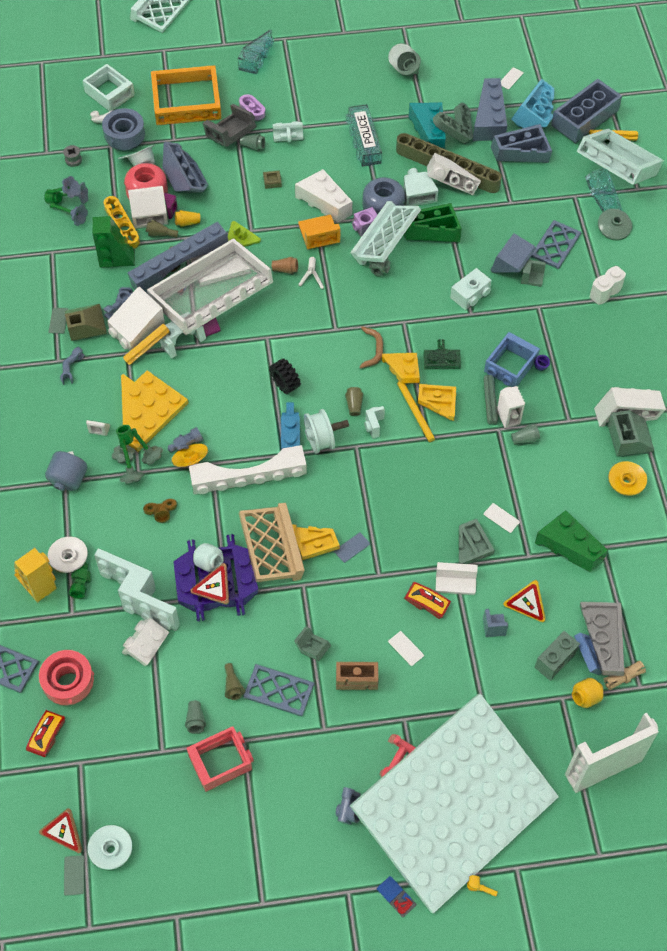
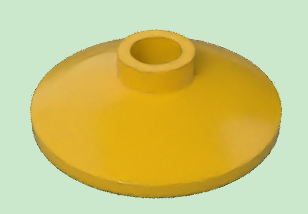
M192 444L188 446V449L177 451L172 457L173 465L186 467L198 464L207 455V446L204 444Z
M623 461L615 464L610 469L608 475L611 487L623 495L632 496L639 494L647 484L645 471L633 462Z

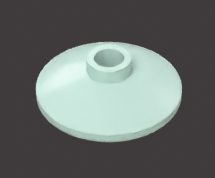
M115 825L101 827L94 832L88 843V855L91 861L97 867L105 870L119 868L129 859L132 852V840L129 834L123 828ZM111 846L115 847L114 852H112V853H108V852H107V849H108L109 847H111Z

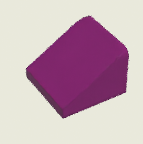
M164 193L168 218L172 219L178 208L175 195Z
M216 317L202 325L206 337L221 332Z

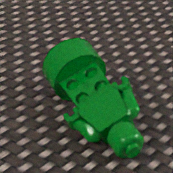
M86 562L71 575V579L74 578V584L70 586L69 595L72 598L83 599L85 597V583L87 581L90 583L91 581L90 571L87 570L88 564Z

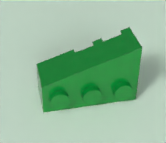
M452 203L421 209L404 233L405 239L460 242L462 228Z
M93 217L92 234L100 268L135 266V249L128 244L127 238L123 237L120 233V228L112 217Z
M566 510L538 531L535 544L551 549L552 553L556 555L558 553L568 558V561L589 572L605 560L608 551Z

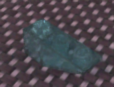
M268 30L243 47L238 57V69L240 71L257 74L259 68H262L263 60L267 58L269 48L274 43L272 30Z

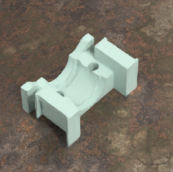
M188 312L181 317L185 319L190 316V313ZM171 321L166 324L170 332L158 342L170 358L177 356L174 347L176 339L183 331ZM203 326L189 333L194 335L200 342L206 340Z

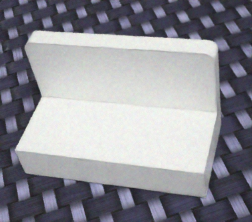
M438 562L435 591L437 593L475 595L478 565Z

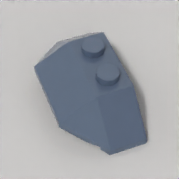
M165 141L163 146V170L176 192L184 193L204 192L208 187V183L194 159L182 150L180 144Z

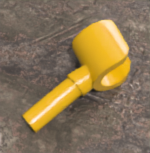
M469 876L467 888L470 891H483L495 897L497 896L498 891L480 885L479 876Z

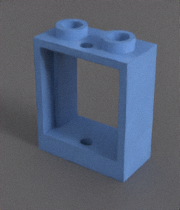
M508 332L486 360L484 372L502 381L507 386H518L534 365L535 359L539 356L540 348ZM506 350L527 360L517 375L496 364Z

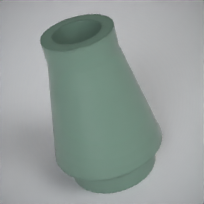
M261 134L242 136L240 138L241 146L257 151L265 148L266 140Z
M530 424L512 433L511 437L515 445L536 442V440L540 439L537 425L532 426Z
M196 700L190 701L188 703L185 727L189 733H201L206 726L201 703Z

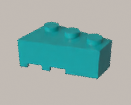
M442 102L409 103L408 117L410 121L412 120L414 129L418 131L420 139L445 149V132L436 127L433 122V117L437 113L443 112Z

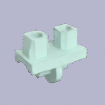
M296 121L273 124L274 142L287 141L291 143V140H302L303 123Z

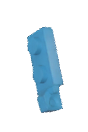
M286 402V412L282 413L281 450L283 448L300 446L299 412H294V402Z

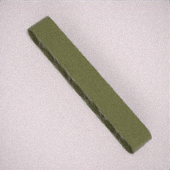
M401 133L397 136L396 152L399 155L428 166L434 153L450 159L480 179L481 182L478 188L489 193L499 191L502 178L500 172L407 133Z

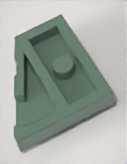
M477 519L459 525V564H470L494 554L495 550Z

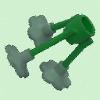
M129 425L119 426L116 429V434L120 445L114 448L112 458L117 460L118 463L126 462L127 473L122 475L120 482L132 483L133 481H139L144 476V473L134 471L130 463L135 454V449L129 446L133 442V438L135 437L144 448L145 452L142 458L144 464L151 465L154 461L159 460L163 449L157 446H147L138 435L136 428L131 429Z

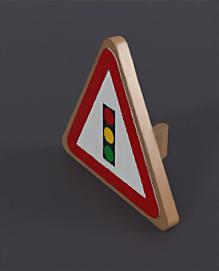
M222 563L196 584L190 590L191 593L227 605L229 603L227 565Z
M69 808L39 830L41 835L77 853L82 851L73 814Z

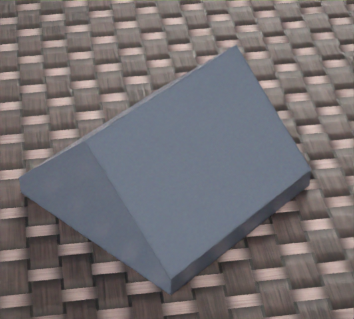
M513 233L497 255L491 272H520L536 250V247Z

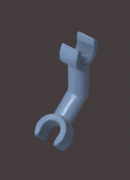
M76 347L72 354L62 363L63 373L60 379L63 385L66 378H70L71 383L74 381L70 373V365L76 360L84 358L85 355L80 347Z

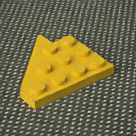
M149 371L142 374L135 382L124 374L121 375L123 425H129L131 429L136 428L138 435L147 444L188 404V399ZM135 437L133 442L129 444L137 452L143 448Z

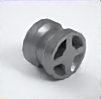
M70 145L64 149L63 154L68 166L76 167L81 164L82 157L79 147Z

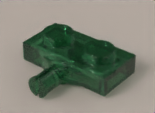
M441 339L437 340L438 349L424 350L423 352L424 369L461 368L460 350L445 349L444 339L442 341Z

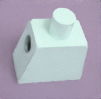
M411 168L408 171V175L404 176L405 205L418 206L437 202L438 188L431 177L428 176V173H418L416 168Z

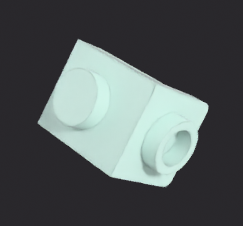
M384 406L372 407L366 410L364 425L366 431L370 432L372 439L380 435L378 420L384 419Z

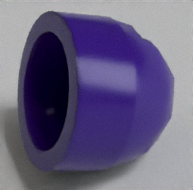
M539 355L534 362L535 368L540 371L547 369L550 365V359L546 355Z

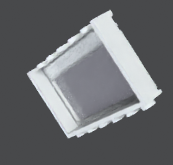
M233 238L147 289V293L162 307L163 313L187 335L273 283L271 269Z

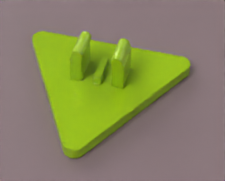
M236 221L231 222L228 241L234 238L244 247L261 242V239Z

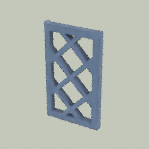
M553 220L531 257L559 269L579 238L581 231ZM554 226L559 227L561 231L553 232L552 229L554 228ZM573 233L575 237L569 240L567 234ZM563 235L565 241L557 242L555 236ZM551 237L553 243L545 245V240ZM567 244L568 248L566 251L561 252L559 246ZM556 247L558 253L549 254L547 248ZM543 249L545 255L540 256L537 254V252ZM560 256L558 263L553 262L551 259Z
M0 645V669L2 668L4 677L0 679V685L22 693L39 661ZM9 653L14 655L15 659L3 663L1 654ZM26 660L32 663L28 669L22 671L20 661ZM17 663L19 672L7 676L5 667ZM19 676L22 678L19 687L9 682V680Z
M255 664L243 698L302 717L315 683ZM258 670L267 672L270 676L259 681L257 677ZM280 676L289 679L290 683L279 687L275 678ZM272 680L276 689L265 693L261 684ZM296 684L308 685L307 691L300 694ZM258 686L262 696L251 695V689ZM292 686L297 695L286 700L282 691ZM279 693L283 702L275 703L269 701L268 697ZM298 699L302 704L300 710L291 708L288 705Z

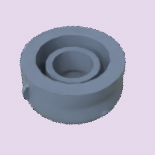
M127 108L116 109L108 113L102 121L104 138L112 148L131 150L140 145L144 140V121L142 116L135 110Z
M386 177L377 178L370 181L364 188L363 210L373 207L378 215L387 201H392L395 206H404L405 204L404 189L394 179Z

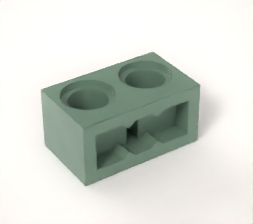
M563 631L537 658L534 668L551 681L575 656L580 643Z

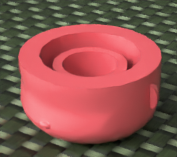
M141 163L135 165L126 173L124 185L128 199V190L163 186V192H168L166 175L157 165Z
M62 650L53 653L43 662L39 671V682L44 694L54 703L66 706L74 705L81 702L90 693L94 682V672L84 655L73 650ZM69 673L76 674V678L71 684L60 685L58 683L63 675Z

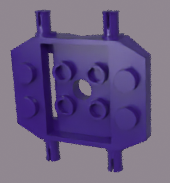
M229 534L226 536L227 547L219 548L223 553V563L227 565L229 603L227 605L204 597L198 599V596L190 591L196 585L195 563L193 560L196 549L195 540L191 539L192 547L190 540H188V552L173 561L178 604L196 612V620L200 622V614L201 620L204 621V611L212 610L219 606L236 607L238 616H241V608L243 616L245 615L244 605L258 593V585L255 580L248 549L235 545L234 534H231L232 541H230ZM231 560H234L238 594H235ZM197 567L200 582L211 572Z

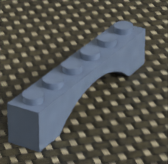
M217 221L127 272L132 287L135 290L141 287L147 293V289L159 283L171 270L191 258L208 254L227 243V232Z

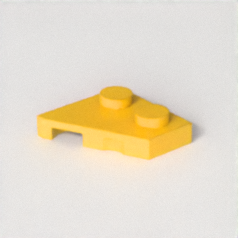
M417 353L382 354V362H386L389 365V370L397 376L401 384L420 382Z
M419 384L418 404L454 421L456 387Z
M292 524L302 560L340 549L333 529H319L312 526L300 528Z

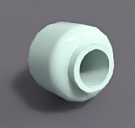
M203 543L195 549L193 560L197 567L207 572H212L223 563V553L218 547L209 543Z

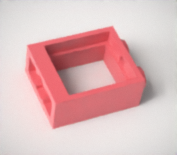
M233 726L186 748L205 792L252 770L251 762L254 760L249 749L245 751L242 745L245 743L240 731L236 733ZM232 740L243 763L210 779L200 755Z

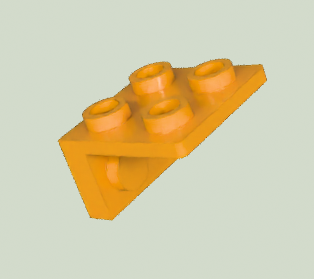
M331 215L298 222L307 249L340 242L341 229L339 224H334Z

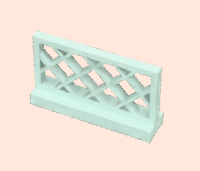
M138 0L131 8L130 20L134 22L139 20L163 33L190 0ZM172 2H180V6H173ZM169 3L170 7H162L161 4ZM159 4V8L152 9L151 5ZM172 11V15H164V12ZM161 12L162 16L154 17L153 13ZM149 13L151 15L150 18H145L142 16L143 14ZM156 21H164L163 26L156 24Z
M387 201L350 252L360 265H365L367 261L384 262L421 211L420 207L395 206L392 201Z

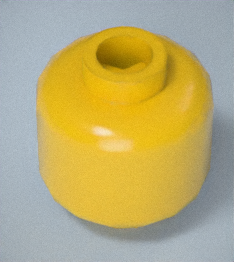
M586 678L574 685L572 698L578 706L590 708L602 701L603 686L593 678Z

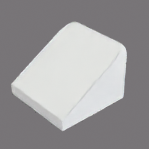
M89 420L86 422L89 433L107 436L110 424Z

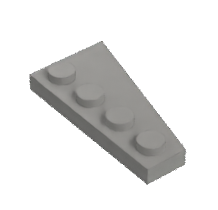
M580 602V608L602 675L624 676L621 603Z

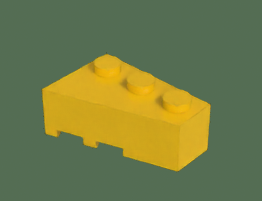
M34 548L14 562V576L38 603L57 588L54 582L56 578L52 573L53 569L48 564L50 562L48 557L43 552L39 553Z

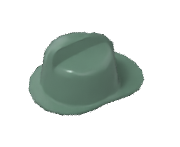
M404 43L396 44L392 47L388 56L391 65L402 75H418L421 63L418 53Z

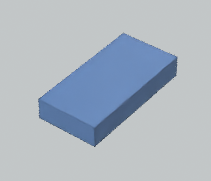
M583 633L576 634L574 637L580 643L579 648L589 671L597 675L602 674L590 636Z

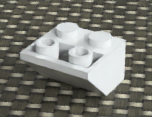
M163 186L128 190L135 229L147 227V223L151 222L152 219L162 225L168 224Z

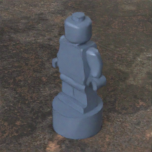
M195 427L184 436L180 434L179 437L173 440L174 444L168 445L167 449L170 452L176 449L179 451L181 449H188V445L193 442L199 443L203 441V437L198 428Z

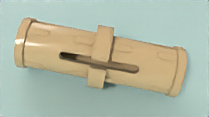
M637 661L624 668V676L605 677L603 679L604 682H608L605 686L612 690L622 683L627 684L631 682L632 678L646 672L645 668L641 669L645 667L641 661Z

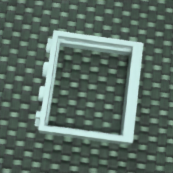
M610 129L584 136L577 150L581 155L633 185L656 176L664 161ZM606 139L610 141L609 144L605 143ZM632 173L635 176L634 179L630 178Z

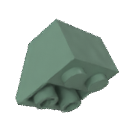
M631 410L611 412L608 428L617 456L654 452L644 417Z

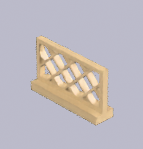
M278 503L277 507L239 511L256 582L292 578L293 581L301 580L305 570L286 503ZM266 514H273L275 520L271 523L263 517ZM252 516L257 521L252 525L246 521L245 517ZM259 522L269 527L265 533L256 528ZM271 529L279 533L277 540L268 535ZM252 531L262 536L258 542L250 538ZM264 538L273 543L270 549L260 544ZM275 546L283 550L284 554L282 557L272 552ZM257 548L266 553L263 559L255 555L254 551ZM268 556L278 561L274 567L265 562ZM282 563L288 567L289 572L282 573L276 568ZM262 565L271 572L268 575H260L259 568Z

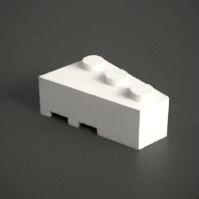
M324 170L295 184V198L298 200L302 199L308 202L309 206L320 209L324 215H331L333 220L340 222L352 215V200Z

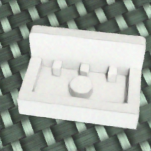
M151 618L140 620L134 628L136 630L134 635L130 636L123 644L125 648L122 653L124 655L129 654L144 666L149 664L169 633Z

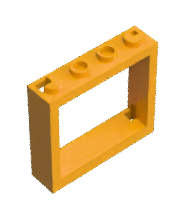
M215 65L151 71L156 125L221 119ZM212 80L215 103L159 108L157 85Z

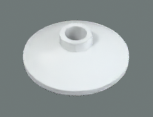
M76 537L60 538L51 545L48 551V559L52 568L63 573L73 572L81 568L88 556L86 545Z

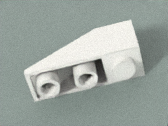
M434 153L427 166L429 177L471 195H474L481 182L480 179L450 159Z

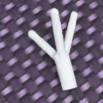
M314 257L309 258L308 271L300 281L299 286H302L309 274H313L320 288L323 289L324 286L315 271L316 259Z

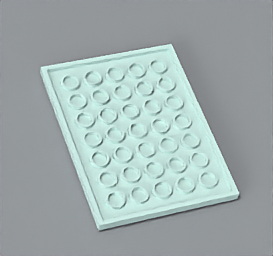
M477 694L355 800L350 807L431 913H435L469 881V876L478 873L559 796L481 694Z

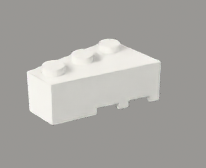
M614 387L607 392L594 410L599 427H603L606 425L605 423L609 422L611 412L631 410L644 417L645 421L657 420L666 408L660 391Z

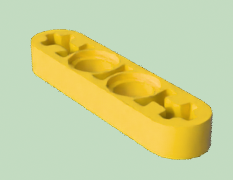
M115 196L105 198L103 203L106 213L112 217L120 228V233L123 237L127 238L128 244L133 246V248H137L140 244L139 235L118 198ZM117 214L123 215L119 219L114 218V216ZM128 226L129 229L124 231L121 230V227Z

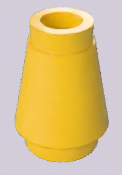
M183 210L175 212L176 226L184 227L200 223V213Z

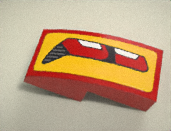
M416 582L412 583L404 597L406 601L419 610L424 608L438 619L443 617L451 603L444 596Z
M46 710L29 739L26 751L46 757L55 743L57 733L65 723V716Z

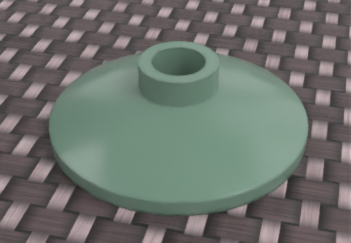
M607 209L599 216L598 228L605 237L612 240H621L629 235L632 223L625 212L619 209Z

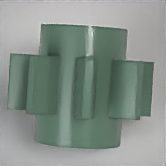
M388 257L384 262L369 261V268L377 276L383 275L384 272L388 274L391 261H389Z

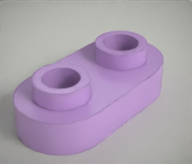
M246 94L240 97L239 106L252 112L255 120H261L265 117V107L254 96Z

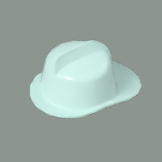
M154 145L139 152L119 157L118 159L127 157L133 166L141 163L154 164L155 160L152 151Z

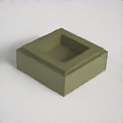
M280 170L263 172L265 189L282 187Z

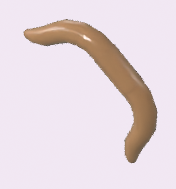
M361 326L362 331L376 339V355L374 358L364 361L360 365V369L377 364L383 354V338L381 334L374 329Z

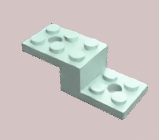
M98 548L94 556L99 572L104 578L115 579L121 584L118 593L123 609L130 614L136 613L140 615L144 620L151 618L166 630L172 629L176 631L180 625L176 607L152 597L156 590L152 571Z

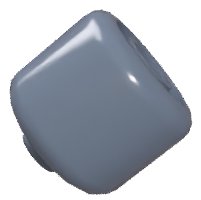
M57 451L52 456L45 472V477L54 485V488L60 491L65 489L75 491L79 489L88 468L87 463L73 454Z

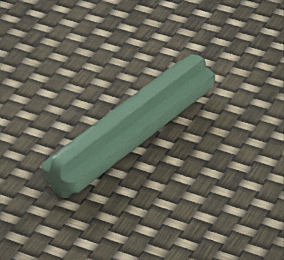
M485 375L484 391L488 424H496L498 416L494 377L492 375Z

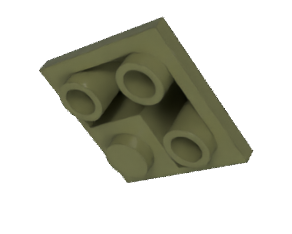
M100 304L65 311L71 341L107 334Z

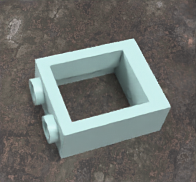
M108 64L83 80L85 93L108 111L116 109L135 95L133 83ZM108 80L118 86V88L107 95H104L97 89V87Z

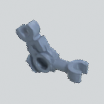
M121 287L116 302L104 308V311L107 312L104 315L106 318L110 319L133 293L130 287Z

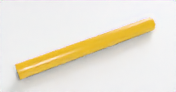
M398 382L397 385L428 442H433L435 437L406 384Z

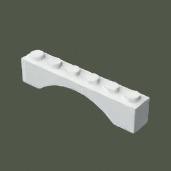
M302 445L283 448L269 461L250 468L229 469L213 465L209 462L189 466L194 494H206L216 490L224 491L227 488L244 487L255 483L262 484L266 481H279L284 478L300 477L307 474Z

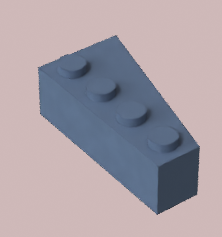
M484 78L474 126L473 141H491L495 135L507 132L501 78Z

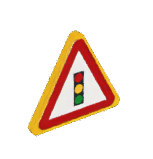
M537 580L529 583L503 603L505 607L540 622H544L546 619Z

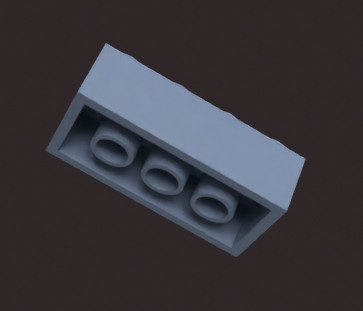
M596 79L554 111L551 126L576 143L586 136L590 130L595 129L619 111L622 95L601 80Z

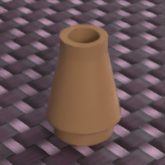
M293 257L272 261V271L289 274L298 272V260Z

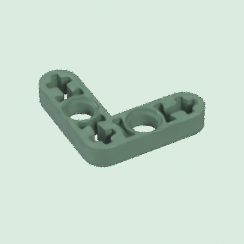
M461 102L454 108L455 119L443 112H439L433 117L436 127L458 141L466 144L473 138L470 109L465 103Z

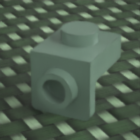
M305 627L294 640L302 654L318 661L331 646L328 640L314 635L309 627Z

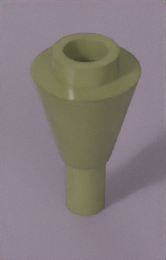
M153 219L147 223L146 232H149L148 236L168 235L176 238L178 236L177 230L169 229Z
M227 663L224 666L227 675L225 697L231 700H238L245 694V689L234 673L232 663Z

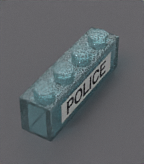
M368 104L348 107L346 123L350 124L349 133L350 136H353V147L357 148V160H360L362 167L381 164L382 151Z

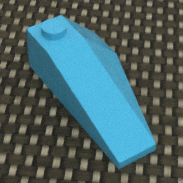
M541 79L511 120L522 128L541 124L542 128L547 127L553 118L551 112L553 110L554 88Z

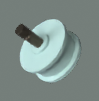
M320 409L319 413L313 415L304 414L305 434L315 454H318L320 450L325 448L335 449L333 431L349 427L348 420L331 424L324 409Z

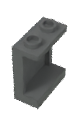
M235 104L230 105L232 114L217 124L209 120L202 123L206 137L225 147L229 146L256 128L255 116L252 112Z

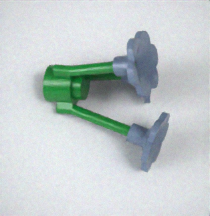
M69 176L63 179L62 187L47 189L44 199L47 204H50V208H57L70 213L74 224L79 226L86 221L88 210L83 205L88 201V188L85 182L79 184L78 181H75L74 177ZM63 196H68V198L79 197L82 203L79 207L77 206L72 210L57 205L62 201Z

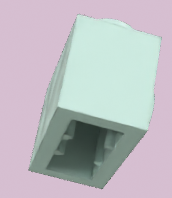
M476 268L451 287L450 298L466 310L470 306H474L480 298L486 297L490 293L492 280Z

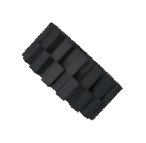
M283 358L269 366L273 381L276 382V386H279V389L284 394H289L300 387L299 375L295 372L296 370L292 367V364H289L288 360Z

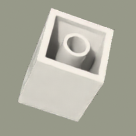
M138 287L108 320V332L113 338L119 340L124 349L131 351L160 325L165 324L163 309L141 287Z

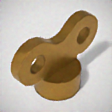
M167 499L160 504L148 503L144 505L143 511L147 515L154 514L155 520L163 523L169 520V511L177 507V502L174 499Z

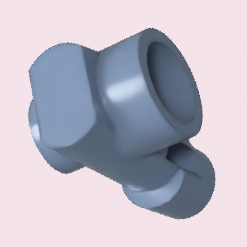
M343 788L341 804H338L336 807L337 821L351 825L352 822L358 823L360 821L350 805L360 797L361 793L351 788Z

